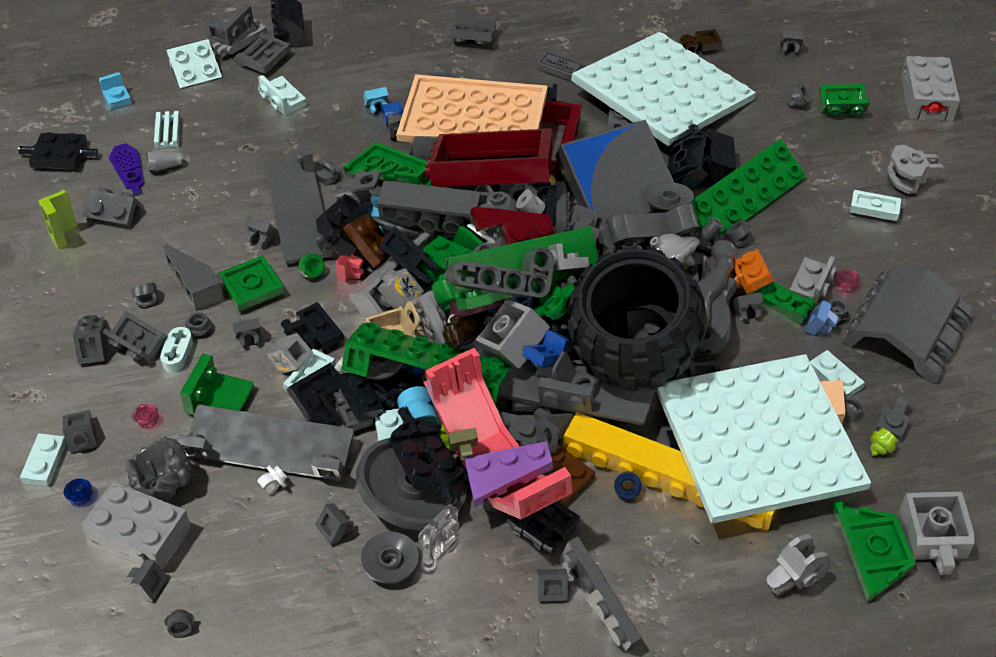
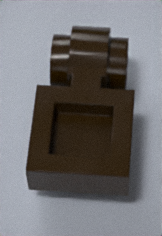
M716 29L696 31L695 36L685 34L679 40V43L683 45L685 50L688 49L693 53L697 51V47L700 48L701 52L721 49L723 43Z
M470 309L463 310L451 317L450 323L443 325L444 330L442 331L444 340L448 342L449 346H456L466 342L478 333L477 323Z

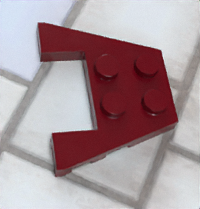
M472 207L470 210L476 232L501 227L507 245L555 234L550 215L485 207ZM506 299L499 300V305L503 304Z

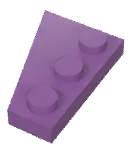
M547 441L464 458L475 507L483 504V499L496 494L500 496L507 492L508 487L518 482L526 483L553 469Z

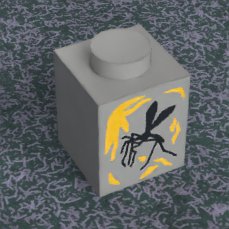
M406 268L398 271H389L382 278L384 282L377 288L394 309L399 308V306L404 308L407 302L419 297L424 292Z
M295 333L281 338L268 351L266 356L283 374L297 370L313 351Z

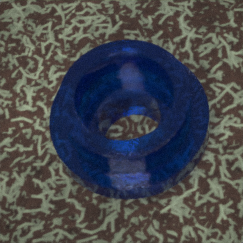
M82 478L70 481L64 488L66 500L73 505L87 503L93 493L91 483Z

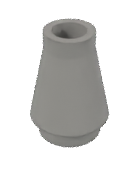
M152 149V152H147L146 154L149 171L154 170V172L182 165L180 152Z

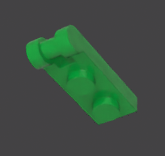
M774 281L750 293L761 292L763 298L761 304L798 324L803 323L807 318V313H812L816 308V302L812 298H803Z

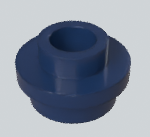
M623 472L616 477L614 489L619 497L630 500L640 494L642 482L635 473ZM627 480L633 483V488L630 490H626L623 487V483Z

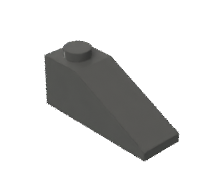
M169 245L163 246L167 264L195 310L223 300L222 289L225 286L219 274L215 275L210 266Z

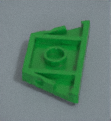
M834 501L832 508L867 601L872 600L911 572L916 565L915 559L897 515L876 512L873 509L862 506L858 510L843 506L842 501Z

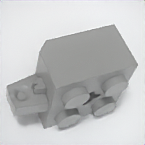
M506 299L494 317L487 316L481 323L485 329L475 341L490 356L501 358L505 363L519 369L528 360V358L522 356L525 346L537 345L541 342L550 326L531 308Z
M963 492L906 493L899 510L904 535L914 559H935L939 574L951 575L953 573L952 570L955 568L954 559L968 558L974 546V531Z

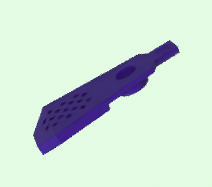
M127 143L114 146L109 156L110 163L125 188L132 190L135 196L142 195L141 186L144 185L138 150Z

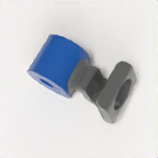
M400 101L381 105L386 126L389 125L390 138L397 137L396 134L403 115Z

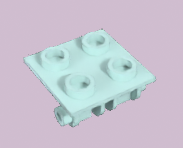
M208 39L166 50L170 59V67L174 70L180 89L222 78Z

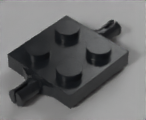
M41 133L35 145L19 146L18 148L19 155H31L28 160L30 168L76 169L78 163L84 157L98 158L97 148H85L87 144L86 134Z

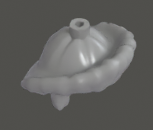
M668 233L660 237H653L650 245H646L644 250H648L650 247L662 250L666 257H675L687 266H694L695 260L691 254L700 245V240L696 237H681Z

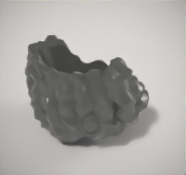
M163 437L159 441H153L148 447H142L141 454H135L134 459L128 460L126 462V473H128V483L132 489L159 500H170L176 494L178 488L185 487L191 478V467L187 454L180 443L175 439Z

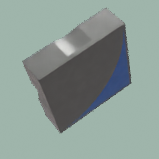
M646 119L560 144L555 158L567 186L576 199L577 205L598 211V218L608 219L620 214L668 212L652 206L645 198L646 190L650 186L662 182L674 183Z

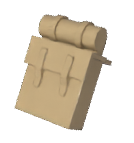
M411 301L407 302L404 308L399 306L397 309L366 317L363 322L376 323L381 328L388 330H401L404 334L413 337H426L420 325V317ZM411 312L413 313L414 319H412L409 316Z

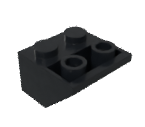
M271 0L274 38L289 43L290 48L305 47L302 3L297 0Z

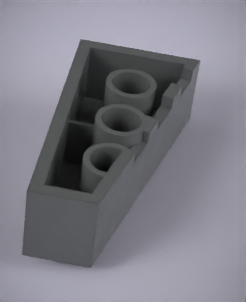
M384 181L377 201L379 218L381 220L410 228L413 224L418 225L424 232L432 234L434 231L449 234L448 238L453 240L461 226L474 232L471 228L467 227L468 224L474 225L470 210L472 207L482 205L481 192L397 181Z

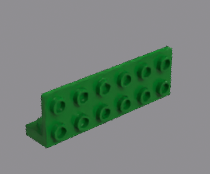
M782 139L764 149L694 198L692 204L701 229L710 221L711 217L718 219L724 226L713 237L711 243H715L725 236L727 230L732 225L741 220H747L806 177L805 172Z
M589 226L449 257L447 262L448 266L456 262L468 261L522 270L523 257L527 251L537 248L548 249V246L559 243L563 245V254L579 253V257H588L590 267L596 264L598 254L593 230ZM537 254L535 256V262L540 267L542 264V258L539 254ZM586 268L554 271L551 286L556 285L558 280L567 281L571 275H574L576 280H578ZM457 270V275H460L461 278L471 276V273H461L460 270ZM484 271L482 274V281L484 284L487 285L490 281L489 274ZM509 275L507 285L512 289L514 287V279ZM533 280L531 284L534 292H537L539 285L536 280ZM453 286L458 310L472 309L493 304L495 301L516 297L481 291V289L474 290Z
M367 322L362 323L346 341L341 370L367 377L370 373L373 355L428 370L466 351L456 349L447 343L438 344L429 341L426 337H413L404 334L401 330H388L381 328L376 323ZM480 355L483 379L497 407L500 388L511 369V365L505 363L501 358H488Z

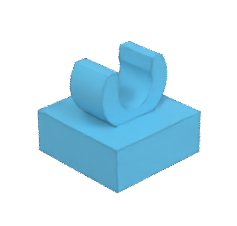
M383 87L364 92L365 107L370 106L372 114H375V105L387 104V88Z

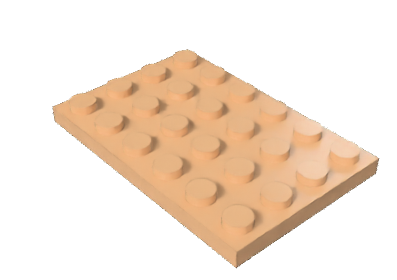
M415 74L396 134L397 141L413 143L415 136H439V134L539 129L548 86Z

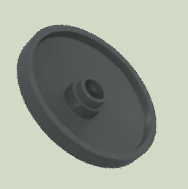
M390 438L372 444L364 452L356 471L357 488L366 505L385 521L411 530H431L448 524L459 514L467 493L466 481L463 477L452 487L458 502L452 506H447L442 494L437 495L436 492L413 488L389 442ZM419 459L427 464H430L427 460Z

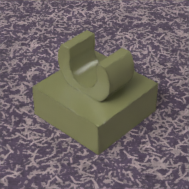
M476 427L448 433L450 452L459 450L461 461H465L464 458L472 457V447L478 444Z

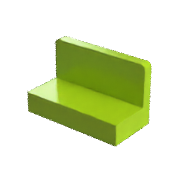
M62 190L38 200L48 233L58 249L67 246L64 232L77 226L66 190Z

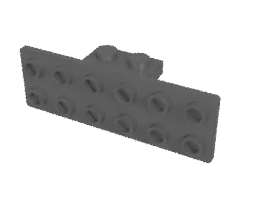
M529 359L519 369L511 366L500 388L499 397L638 425H645L656 388L651 389L650 386L638 387V391L624 390L618 383L610 385L601 379L594 391L593 387H588L590 381L587 380L579 384H573L542 377L538 379L536 375L537 367ZM573 365L577 373L594 374L589 367Z

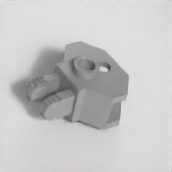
M903 144L895 146L886 172L895 188L910 194L917 193L920 184L925 183L927 178L940 176L945 170L942 164H938L937 154L924 155L922 150L917 151Z
M809 534L797 536L781 551L780 557L776 559L779 566L766 579L771 593L778 596L784 594L793 586L800 590L804 586L809 587L825 576L831 563L824 551L813 554L816 546Z

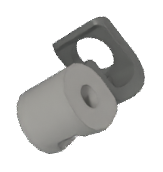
M516 183L507 193L513 198L516 191H523L516 202V208L521 212L542 214L545 209V203L536 196L538 190L530 183Z

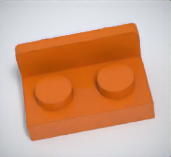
M758 249L747 252L736 260L734 258L733 271L731 272L732 277L737 281L738 288L743 286L747 295L774 281Z

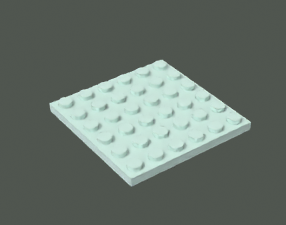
M661 32L572 73L571 78L572 82L633 123L646 119L653 136L667 146L672 145L674 141L687 135L689 125L696 124L699 130L753 101L756 92L748 88L747 85L740 83L732 78L731 75L716 68L715 65L705 61L696 53L688 49L685 50L683 45Z
M806 354L668 381L664 386L656 388L660 403L711 524L868 490L870 488L871 481Z

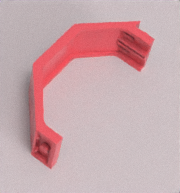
M475 348L425 371L427 381L424 384L447 435L448 433L476 427L478 444L472 447V456L520 447L505 427L487 389L482 375L480 355ZM456 450L455 453L461 460L459 450ZM564 467L548 476L541 474L526 483L518 482L508 487L506 493L500 496L494 494L487 497L493 508L518 519H523L572 494L571 475Z

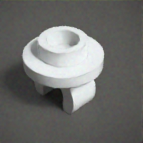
M269 465L266 468L270 473L262 475L257 481L271 495L278 489L279 485L283 488L287 487L284 481L288 477L278 465L274 469Z

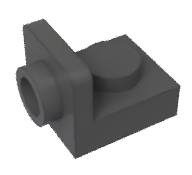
M90 410L63 416V433L70 453L96 447Z

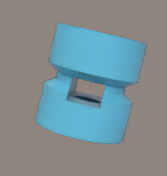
M412 387L399 395L397 399L399 409L402 407L405 409V406H407L413 418L440 424L437 411L425 387Z

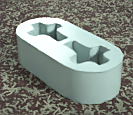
M174 328L167 336L160 358L163 368L168 372L180 371L186 364L193 345L191 332L187 328Z

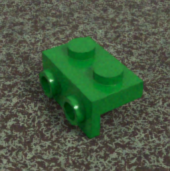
M865 84L821 85L819 87L821 113H829L830 115H837L842 112L861 114L870 105V99H866Z

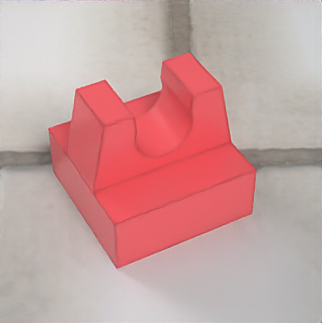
M355 252L351 256L340 255L335 263L337 280L347 282L349 278L361 279L364 274V269L360 268L363 264V259L355 256Z

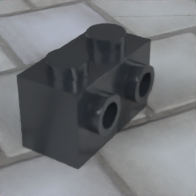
M709 129L706 134L712 138V141H705L702 169L708 174L706 179L719 182L736 170L734 137Z

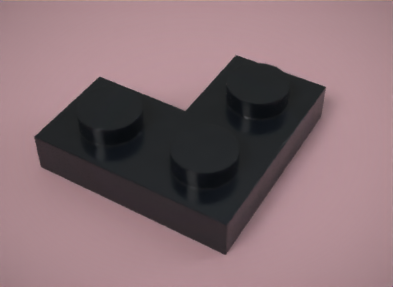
M331 362L286 389L307 422L331 425L340 418L326 398V396L339 389L336 383L338 372Z

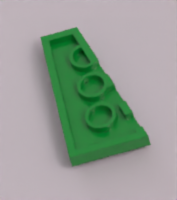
M378 142L373 143L343 166L347 175L379 170L381 173L379 179L422 184L428 180L426 179L425 172L428 161Z

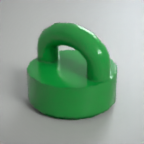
M306 254L299 261L298 271L307 278L319 277L324 271V261L318 254Z

